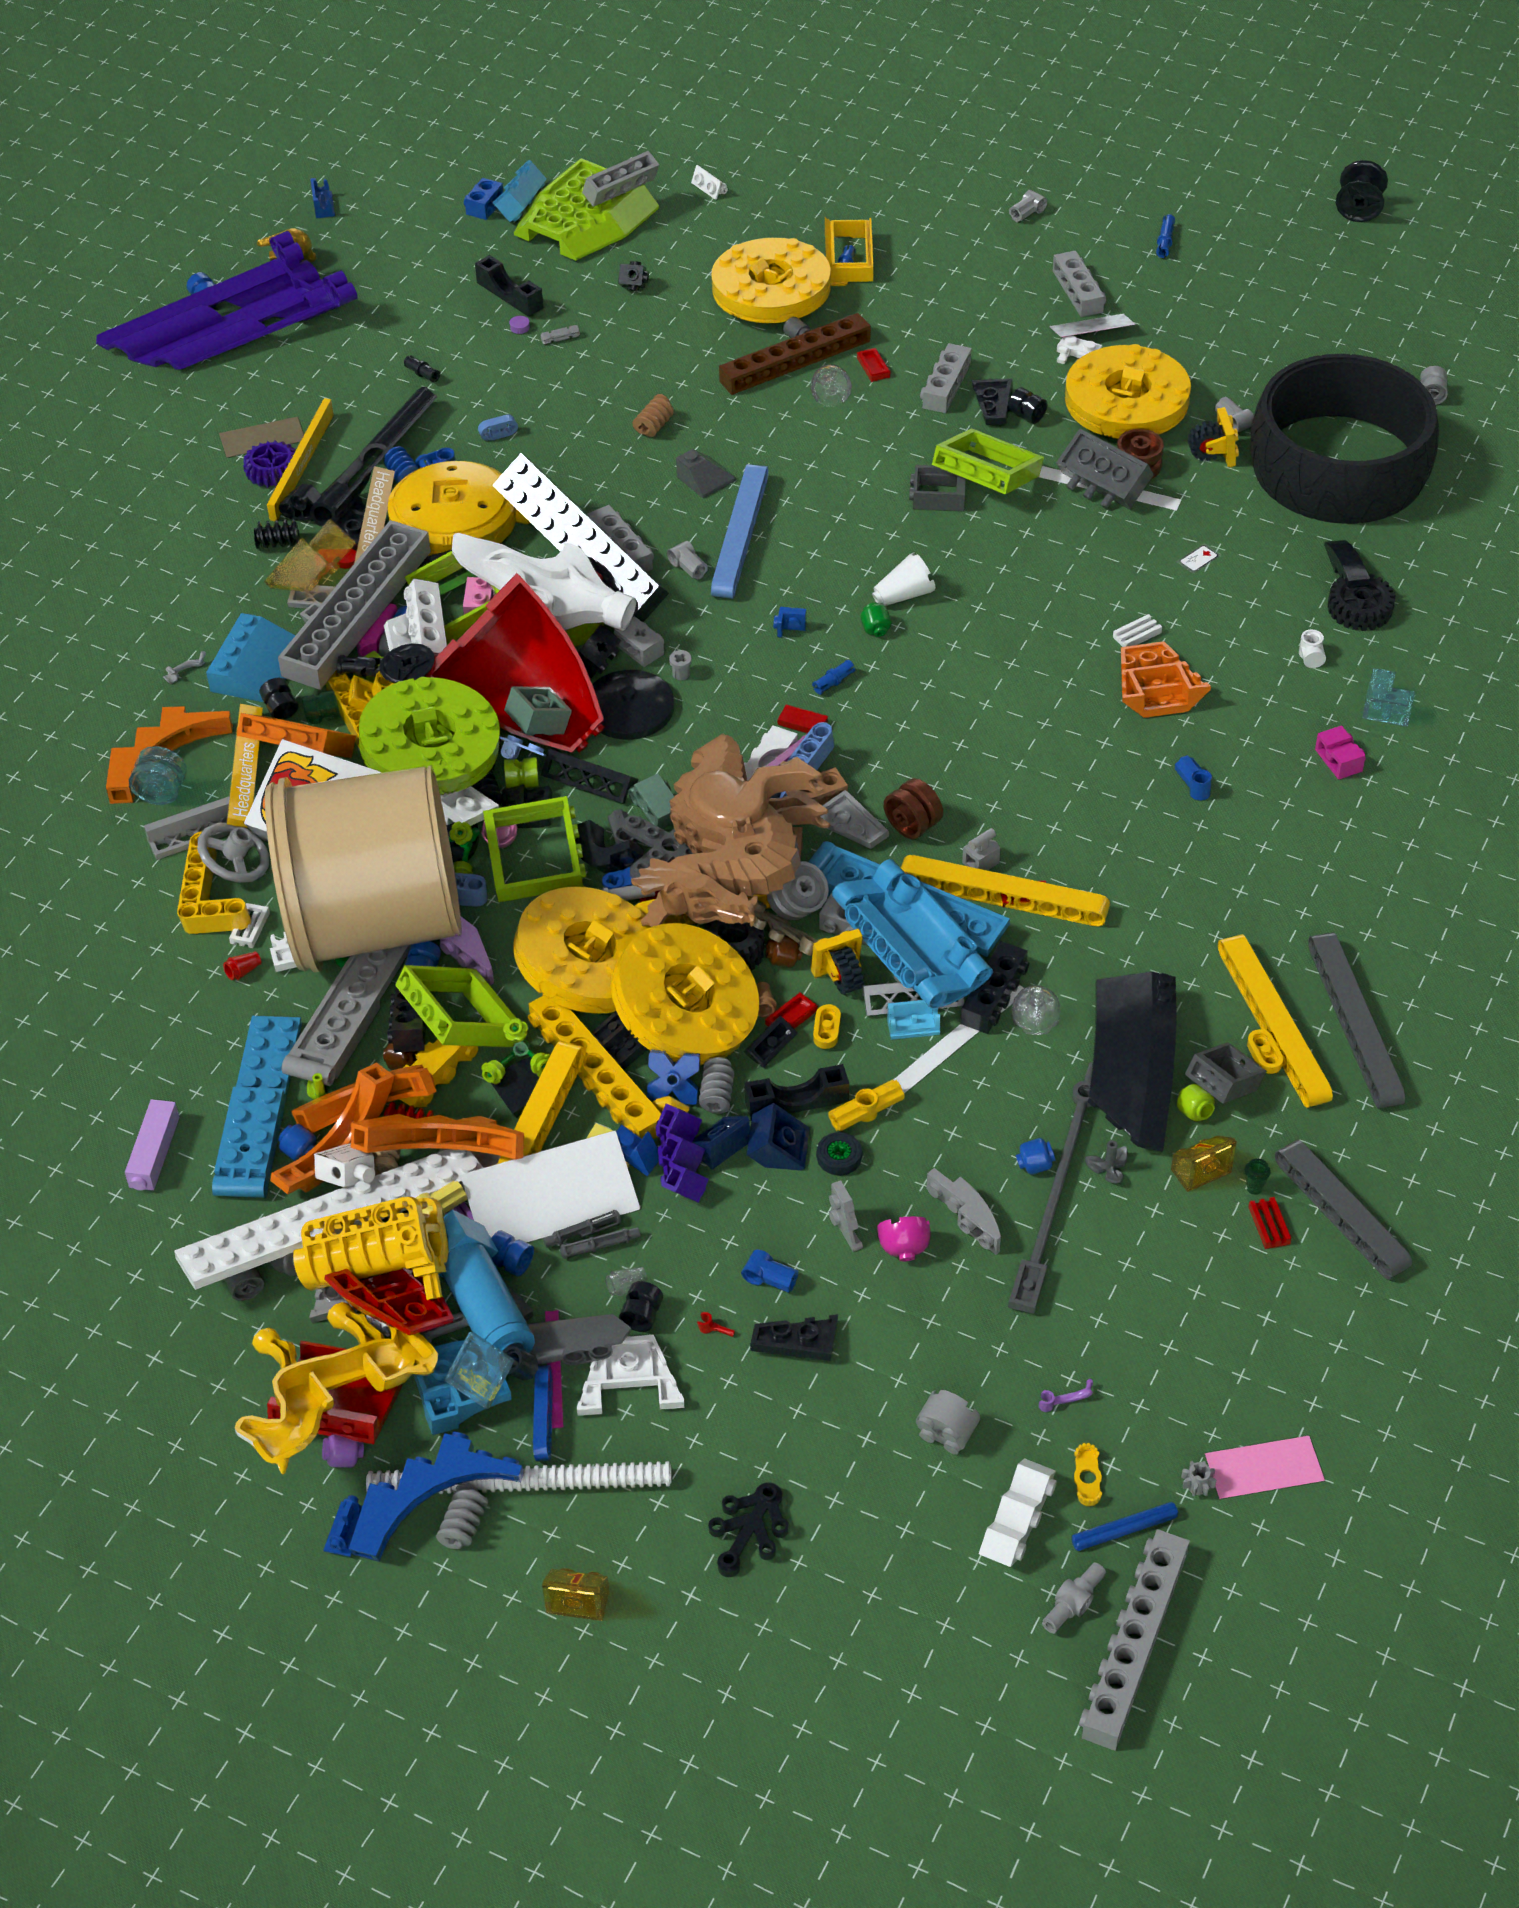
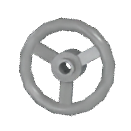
M215 823L205 828L198 837L197 850L202 862L213 873L225 880L237 883L253 882L261 878L269 868V853L264 842L245 827L228 825L227 823ZM218 832H230L225 841L210 837ZM254 846L260 855V864L256 870L247 873L244 857L249 848ZM207 847L222 850L224 856L233 861L235 872L228 871L218 865L210 857Z

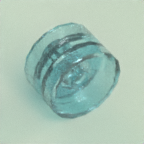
M158 746L147 747L141 750L137 756L129 777V787L138 798L155 805L170 804L179 795L181 784L187 773V766L177 753L167 748Z

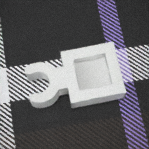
M283 932L284 938L282 940H276L274 934L270 937L273 947L270 948L276 972L297 967L293 960L285 932Z

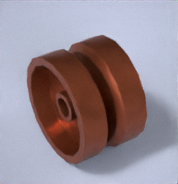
M1132 429L1124 432L1118 439L1117 448L1147 463L1154 474L1151 479L1155 478L1162 468L1163 439L1157 433L1146 429Z
M909 779L898 790L890 793L884 800L883 808L890 824L897 832L909 839L920 837L928 828L934 826L943 817V807L936 792L920 779Z

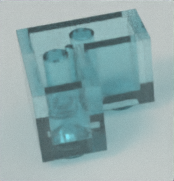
M1373 668L1362 718L1408 727L1415 692L1393 688L1396 672Z

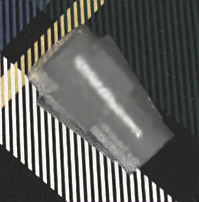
M643 1267L611 1271L610 1275L606 1276V1286L612 1296L624 1295L629 1291L633 1282L647 1281V1275Z

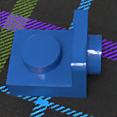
M780 607L779 615L774 616L773 628L777 629V637H782L783 629L805 631L806 609Z

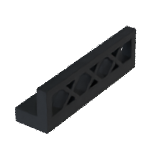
M551 749L548 750L541 776L625 804L630 786L634 787V784L638 783L639 780L638 778ZM552 760L559 762L563 771L556 775L550 774L549 770ZM578 768L583 778L574 782L568 772ZM598 775L604 785L594 789L589 779ZM616 782L624 784L620 797L613 795L609 786Z

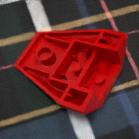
M404 1268L361 1281L348 1269L325 1275L324 1280L356 1310L409 1336L452 1323L454 1320L443 1297L432 1300L426 1299L423 1277H414L413 1269Z

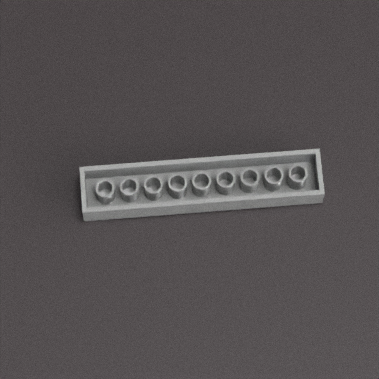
M390 520L278 656L281 677L321 690L337 670L338 656L345 655L347 657L407 582L404 577L416 571L431 552L429 533Z

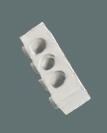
M413 579L404 591V599L407 603L406 617L409 619L408 634L411 636L412 643L423 644L429 647L436 658L447 646L439 585L435 582Z

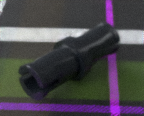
M412 355L405 358L404 366L413 370L417 376L425 377L433 383L439 380L440 372L430 367L426 361H420Z

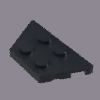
M357 495L312 541L314 549L357 550L366 508L360 496Z

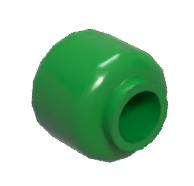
M870 603L863 608L860 619L865 632L876 637L885 635L892 625L887 608L879 603Z

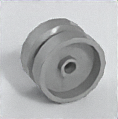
M800 861L801 865L794 874L795 879L783 884L782 890L772 891L767 894V900L772 910L779 917L787 920H799L820 909L826 902L829 892L828 882L823 872L816 865L807 861Z

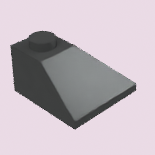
M694 449L676 457L677 478L702 498L736 481V477L714 459Z

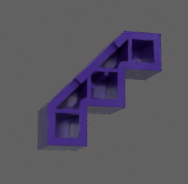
M666 1104L656 1125V1136L660 1137L661 1145L658 1147L659 1165L664 1170V1175L661 1176V1186L699 1203L709 1180L695 1173L702 1162L703 1154L706 1150L692 1143L699 1132L702 1119Z

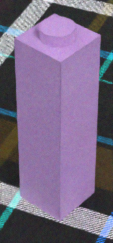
M150 1100L125 1170L129 1188L154 1191L179 1120L175 1102Z

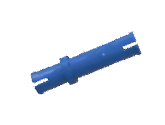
M1167 214V219L1166 216L1163 217L1160 236L1157 238L1158 247L1156 254L1160 258L1168 256L1169 248L1173 242L1171 237L1175 217Z

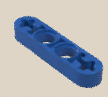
M550 1365L538 1366L535 1374L533 1453L536 1462L551 1460L553 1375Z

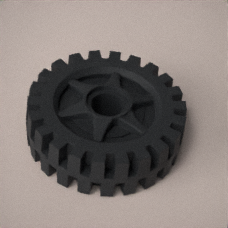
M1373 574L1369 575V586L1350 588L1347 587L1344 577H1339L1336 582L1334 581L1330 589L1328 612L1333 620L1337 619L1336 622L1338 624L1344 622V627L1346 628L1353 626L1352 630L1357 631L1358 627H1361V631H1367V627L1370 630H1375L1376 626L1381 628L1392 617L1395 605L1394 589L1392 586L1389 587L1387 581L1383 582V578L1378 577L1374 579L1375 575Z

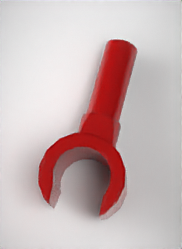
M702 1312L700 1314L701 1319L705 1322L697 1321L698 1328L702 1333L708 1334L712 1331H718L731 1337L734 1336V1330L713 1322L710 1313Z

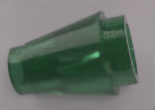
M1256 1158L1248 1162L1244 1169L1247 1191L1253 1195L1262 1192L1271 1174L1268 1163L1263 1159Z

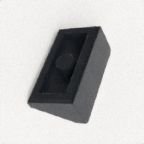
M780 1015L743 1052L764 1068L798 1033Z

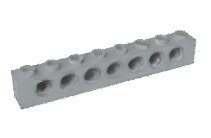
M1158 1529L1153 1539L1148 1538L1143 1552L1144 1555H1147L1144 1563L1139 1562L1134 1578L1138 1579L1136 1587L1130 1585L1125 1602L1129 1603L1127 1611L1121 1609L1116 1626L1120 1627L1118 1635L1112 1634L1107 1651L1111 1652L1109 1659L1103 1658L1098 1671V1675L1102 1676L1099 1685L1094 1683L1088 1699L1092 1701L1089 1710L1084 1708L1080 1718L1079 1726L1083 1727L1082 1739L1116 1751L1186 1560L1190 1540ZM1155 1563H1163L1166 1566H1158ZM1153 1586L1158 1590H1149L1147 1587ZM1144 1610L1149 1614L1143 1615L1137 1611ZM1134 1634L1140 1638L1132 1639L1128 1635ZM1120 1659H1127V1660H1129L1131 1663H1129V1664H1124V1663H1121L1119 1660H1120ZM1110 1684H1118L1122 1688L1114 1689ZM1101 1709H1109V1710L1112 1711L1113 1713H1112V1714H1104V1713H1102L1100 1710H1101Z

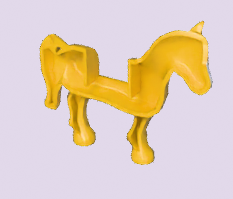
M345 1302L335 1304L329 1310L327 1319L333 1328L342 1329L352 1334L359 1342V1345L337 1353L296 1362L297 1355L293 1342L281 1340L279 1334L273 1328L262 1329L254 1336L252 1344L258 1353L271 1355L280 1364L281 1370L278 1371L272 1380L276 1403L280 1407L281 1417L280 1419H265L253 1415L244 1416L236 1422L235 1432L241 1439L250 1443L266 1462L277 1464L283 1475L287 1471L289 1458L303 1451L316 1437L323 1412L333 1408L334 1399L328 1390L366 1377L377 1391L382 1392L405 1383L412 1374L429 1375L434 1372L438 1362V1353L429 1341L419 1333L409 1336L389 1325L387 1326L391 1331V1339H385L384 1335L368 1322L363 1313H355L350 1304Z

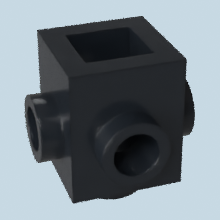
M630 261V264H620L618 281L620 286L627 287V290L639 291V288H645V283L649 281V271H646L641 262Z

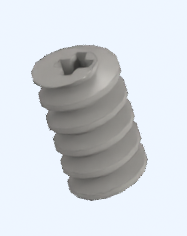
M715 1057L708 1059L704 1063L699 1104L708 1112L722 1114L730 1109L735 1073L728 1059Z
M457 1485L456 1492H454L452 1501L448 1506V1511L445 1513L444 1521H442L440 1530L437 1532V1540L445 1547L451 1549H460L462 1545H471L472 1538L470 1536H474L477 1531L474 1526H479L480 1519L478 1517L484 1514L482 1507L487 1506V1498L472 1487Z

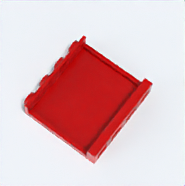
M300 1341V1357L297 1362L330 1355L346 1349ZM364 1377L328 1390L334 1399V1404L331 1410L323 1412L317 1434L326 1436L336 1434L354 1441L375 1444L403 1384L381 1392L377 1391L367 1378ZM270 1397L267 1403L268 1419H280L281 1417L280 1407L276 1403L275 1397Z

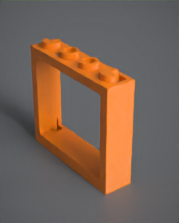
M246 713L240 714L236 735L280 745L283 739L328 755L352 758L356 735Z

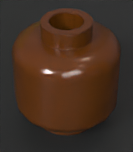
M785 935L782 942H777L773 939L767 941L765 956L773 966L791 968L797 960H801L803 952L799 950V943Z
M388 1044L384 1049L383 1059L387 1067L392 1071L403 1068L406 1064L411 1066L417 1060L416 1054L419 1051L394 1053L393 1044Z

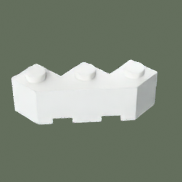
M1025 1458L1018 1463L1010 1490L1002 1496L995 1521L987 1527L979 1551L980 1555L1009 1567L1017 1560H1022L1027 1545L1025 1543L1032 1528H1037L1042 1515L1040 1511L1047 1496H1052L1057 1483L1053 1479L1055 1470Z

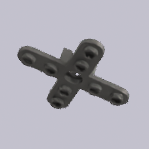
M635 815L628 816L622 821V830L626 834L651 847L647 853L630 867L631 878L640 877L639 869L648 868L651 858L669 863L678 856L693 854L685 843L679 844L674 837L675 829L668 833ZM667 847H673V851H667Z

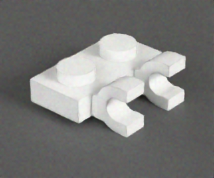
M1065 336L1057 345V352L1060 353L1057 362L1065 364L1069 356L1080 359L1087 353L1102 348V345L1093 341L1079 339L1075 336Z

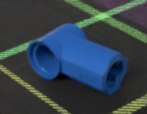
M1188 755L1181 757L1175 763V770L1190 788V796L1200 801L1208 799L1211 792V773L1201 769L1197 762Z
M754 1250L745 1264L741 1275L751 1284L761 1285L766 1283L789 1293L796 1284L798 1270L774 1261L772 1256L763 1250Z

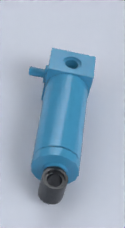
M452 1209L443 1217L449 1252L447 1262L444 1263L446 1272L439 1273V1276L443 1277L487 1361L492 1366L501 1367L503 1372L520 1380H529L533 1378L538 1369L537 1358L529 1353L533 1349L535 1339L492 1260V1257L499 1251L484 1225Z

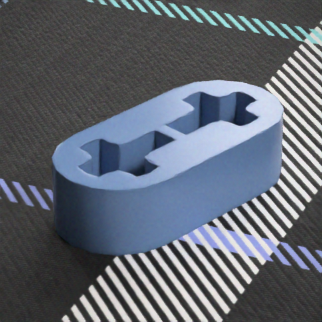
M512 415L488 419L481 422L478 426V432L485 441L513 435L518 430V424Z

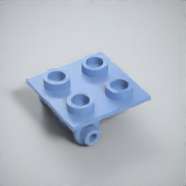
M509 734L507 738L500 737V739L504 740L501 755L506 759H516L521 748L547 757L543 753L545 749L531 743L526 747L522 745L523 740Z

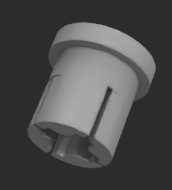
M684 650L671 653L669 663L672 666V676L677 680H686L690 676L691 654Z

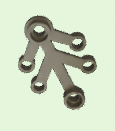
M758 900L754 911L756 921L753 926L763 930L768 922L771 928L768 936L771 939L782 942L786 934L799 943V950L811 956L813 953V943L818 942V940L801 930L791 927V922L765 911L767 906Z

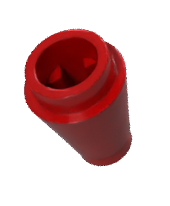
M254 951L229 957L223 963V968L230 980H239L261 965L262 962L259 954Z

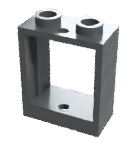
M915 465V474H911L910 486H914V488L910 487L909 500H913V509L964 511L966 478L936 466ZM920 485L957 486L956 492L920 491Z
M1227 1042L1194 1054L1185 1075L1224 1104L1257 1091L1266 1070Z

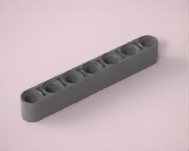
M1296 1140L1275 1152V1160L1283 1172L1384 1278L1392 1279L1412 1266V1259L1406 1249L1302 1141Z

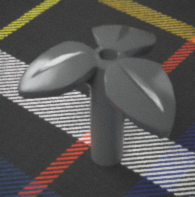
M1110 1140L1107 1143L1105 1161L1098 1156H1086L1085 1162L1096 1173H1102L1106 1170L1105 1180L1108 1182L1121 1183L1124 1180L1123 1173L1115 1168L1125 1166L1128 1151L1126 1146L1117 1149L1118 1144L1114 1140Z

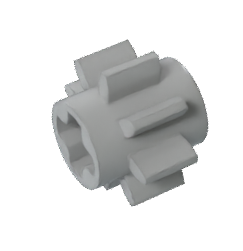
M1190 1461L1189 1470H1182L1181 1478L1185 1479L1182 1488H1188L1192 1496L1202 1494L1208 1496L1209 1488H1215L1217 1480L1213 1478L1215 1468L1210 1469L1205 1461L1196 1463Z

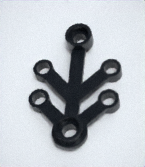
M763 1483L756 1488L754 1494L741 1498L728 1495L723 1498L722 1510L727 1515H734L739 1509L755 1507L752 1513L728 1520L715 1517L709 1521V1533L713 1537H721L726 1532L742 1528L730 1550L718 1557V1571L722 1576L734 1577L739 1573V1557L753 1533H755L759 1544V1556L763 1560H771L775 1557L776 1546L769 1540L762 1518L766 1511H768L772 1520V1533L774 1536L783 1538L789 1533V1523L786 1519L782 1518L778 1507L782 1501V1490L778 1485ZM766 1493H771V1494H773V1495L770 1496V1497L764 1496V1494H766ZM734 1503L735 1506L729 1508L726 1506V1504ZM715 1525L722 1526L719 1530H715L712 1527ZM782 1525L785 1529L777 1530L776 1527ZM764 1548L772 1549L769 1553H765L762 1550ZM733 1560L731 1564H727L724 1561Z

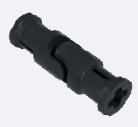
M340 655L337 659L338 675L352 673L361 677L369 676L375 678L376 674L380 671V663L383 658H366L364 656L349 658L345 657V655Z

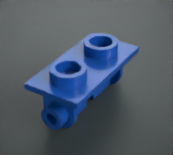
M349 1495L347 1499H344L343 1502L341 1501L323 1549L324 1552L351 1557L352 1553L349 1550V1546L362 1509L356 1496Z

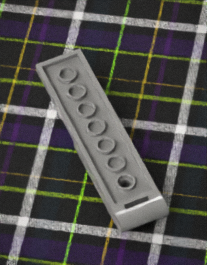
M411 945L350 956L293 1048L284 1058L282 1073L312 1082V1076L320 1073L322 1074L324 1085L331 1086L340 1075L379 1011L380 999L408 955Z

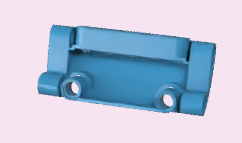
M888 859L881 863L873 879L841 882L832 891V897L844 909L845 918L854 930L859 928L862 939L906 988H913L930 1008L943 1007L960 1000L979 988L992 976L993 969L976 952L977 944L962 930L923 887L921 882L916 877L906 874L893 859Z

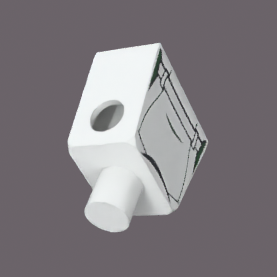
M351 1143L314 1154L315 1178L341 1187H349L359 1181L370 1183L375 1177L373 1153H365L351 1148Z

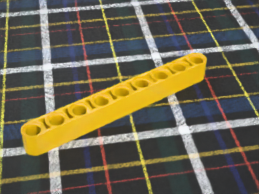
M907 855L904 857L901 869L906 874L912 875L923 883L959 898L1003 907L1000 893H1003L1008 897L1007 901L1009 903L1005 905L1006 908L1097 927L1102 926L1106 921L1110 907V900L1101 894L921 856ZM1012 897H1015L1014 904H1010ZM1021 897L1029 899L1030 901L1023 903L1020 902Z
M1240 934L1219 940L1218 951L1260 1028L1268 1031L1273 1036L1283 1055L1282 1067L1303 1105L1308 1108L1332 1101L1333 1094L1328 1080L1246 937Z

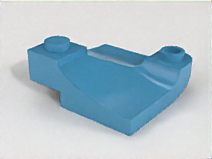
M462 1340L435 1346L434 1348L438 1353V1362L434 1372L426 1376L413 1374L432 1435L458 1429L460 1423L474 1414L511 1400V1391L501 1367L492 1366L487 1361L476 1341ZM478 1375L490 1382H487L489 1385L485 1387L488 1390L492 1389L488 1398L477 1392H480L478 1389L480 1388L479 1384L482 1385L481 1377L477 1380L479 1384L475 1383ZM483 1388L480 1392L483 1395H485V1388Z

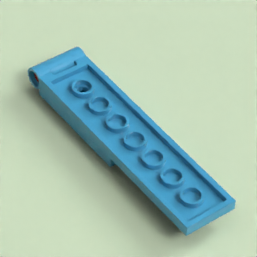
M828 841L823 842L808 861L816 865L823 872L828 882V896L841 882L873 879L880 866L878 863L839 848ZM921 882L923 887L962 930L977 944L976 952L987 957L1010 925V918Z
M251 1017L236 1087L232 1089L214 1169L215 1175L212 1182L214 1196L266 1198L291 1079L290 1075L282 1073V1063L300 1036L301 1017Z

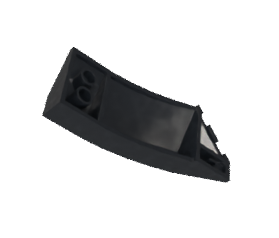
M1151 971L1097 979L1095 983L1094 1053L1088 1103L1094 1108L1098 1107L1106 1113L1105 1118L1118 1130L1124 1129L1131 1136L1130 1141L1137 1147L1162 1152L1170 1107L1177 1025L1176 977L1166 973Z

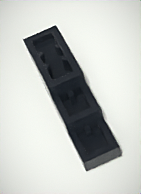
M1347 540L1324 543L1334 572L1339 573L1341 578L1344 577L1348 588L1369 586L1370 577L1359 554Z

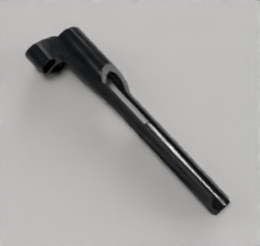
M421 387L416 390L368 443L353 463L324 492L320 494L311 484H301L280 503L279 510L282 515L295 520H313L317 525L327 527L357 495H360L370 479L374 466L381 461L437 396L427 387ZM379 448L383 451L367 469L348 487V482Z

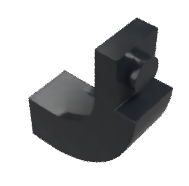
M591 820L577 824L579 838H575V843L581 844L583 858L580 859L603 873L623 870L624 864L632 863L643 856V848L631 840L605 847L604 828Z

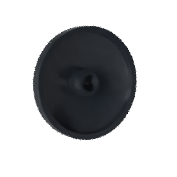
M620 670L604 675L592 684L604 718L602 725L605 728L600 733L605 736L623 740L644 738L660 731L667 725L673 715V692L663 679L652 673L641 670Z

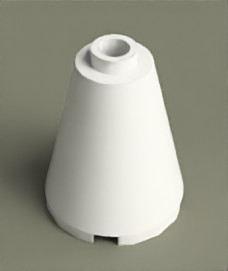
M913 552L874 587L872 596L876 603L888 606L935 591L934 580L929 581L928 574H930V571L918 554L915 555V552Z

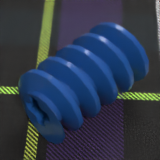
M401 446L393 447L384 457V465L388 470L395 471L394 479L397 483L408 474L419 469L406 449Z

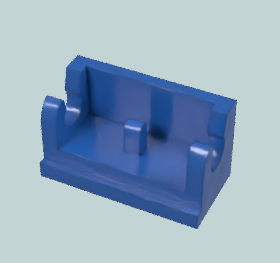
M311 178L316 218L335 216L332 191H329L328 181L324 179V186L318 187L316 178Z

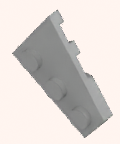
M846 790L822 805L828 809V813L820 815V817L830 823V827L827 829L870 849L889 837L888 830Z

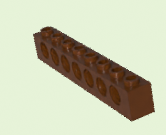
M859 313L850 315L719 365V382L731 395L870 342L871 325Z

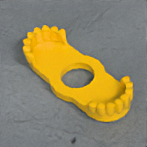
M1083 1443L1074 1452L1076 1457L1074 1481L1077 1485V1496L1080 1503L1090 1507L1098 1504L1101 1499L1100 1484L1102 1475L1098 1468V1449L1093 1444ZM1090 1471L1095 1475L1096 1480L1089 1484L1084 1483L1080 1479V1474Z

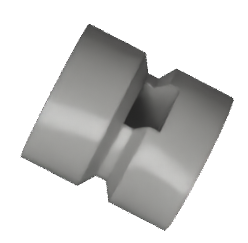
M1439 366L1425 368L1421 372L1420 382L1432 395L1435 405L1444 402L1448 395L1447 372Z

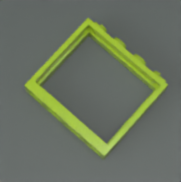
M971 428L936 445L932 465L1000 493L1007 494L1039 477L1044 457ZM971 441L976 443L975 447L970 446ZM970 450L1013 468L1006 470L964 452ZM1002 481L1005 483L1004 487L1001 486Z
M452 551L406 575L404 578L408 585H410L413 579L436 583L463 568V566L459 564ZM489 584L495 594H497L500 591L493 585ZM488 602L444 625L447 645L453 639L455 641L459 639L487 610L485 605Z
M567 796L483 811L498 902L538 896L558 888L583 887L582 878L586 877L584 863L579 864L578 858H583L581 844L575 843V838H579L577 824L572 825L571 819L576 818L574 805L569 806ZM564 816L573 872L505 884L496 828Z
M404 965L395 986L442 1045L514 1047L515 1042L506 1039L503 1028L506 1023H509L511 1019L516 1017L476 969ZM430 991L463 993L487 1023L454 1022Z

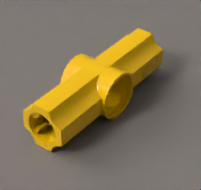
M892 1079L872 1090L862 1089L858 1091L855 1099L829 1111L828 1117L835 1130L842 1131L860 1121H873L876 1119L878 1112L902 1101L905 1095L899 1082Z

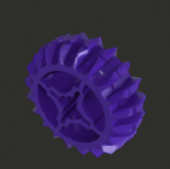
M267 440V443L262 444L259 442V446H252V450H247V455L244 456L243 468L248 480H251L253 484L258 483L259 487L266 485L267 488L270 486L276 487L296 449L292 448L291 444H285L284 441L278 443L276 440L274 442Z

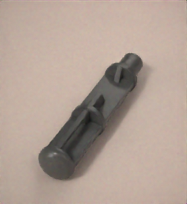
M613 1210L567 1228L554 1231L551 1236L543 1238L546 1248L554 1245L561 1246L563 1240L577 1235L585 1237L619 1225L621 1223V1216L617 1210ZM612 1214V1215H610V1216H608V1217H605V1218H602V1219H599V1220H597V1221L592 1222V1220H595V1219L601 1218V1217H603V1216ZM616 1222V1223H614V1224H611V1225H609V1226H606V1227H603V1228H600V1229L596 1230V1228H599V1227H602V1226H604V1225H607V1224Z
M638 1227L629 1230L622 1228L620 1231L593 1238L591 1236L589 1239L566 1245L562 1244L560 1246V1253L564 1259H568V1257L591 1251L596 1252V1250L623 1242L627 1244L632 1239L640 1238V1231Z

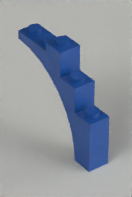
M453 1432L452 1435L444 1433L434 1465H431V1460L423 1457H416L415 1460L407 1458L397 1490H394L395 1486L389 1483L379 1482L378 1485L370 1483L349 1550L352 1555L380 1562L389 1539L400 1523L425 1500L449 1487L474 1480L501 1479L521 1483L524 1474L522 1465H519L518 1460L510 1457H503V1460L492 1458V1454L487 1451L476 1450V1453H474L472 1441L469 1440V1436L463 1433Z

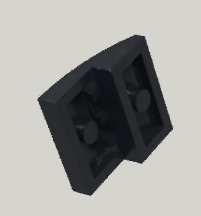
M525 785L503 789L502 807L552 799V790L550 786H544L527 791ZM551 818L517 824V828L550 826Z
M617 1011L591 1032L623 1070L648 1050L638 1042V1037L634 1038L635 1035H631V1030L628 1031Z
M531 1057L507 1067L500 1083H491L516 1118L522 1114L540 1078L532 1072L530 1065Z

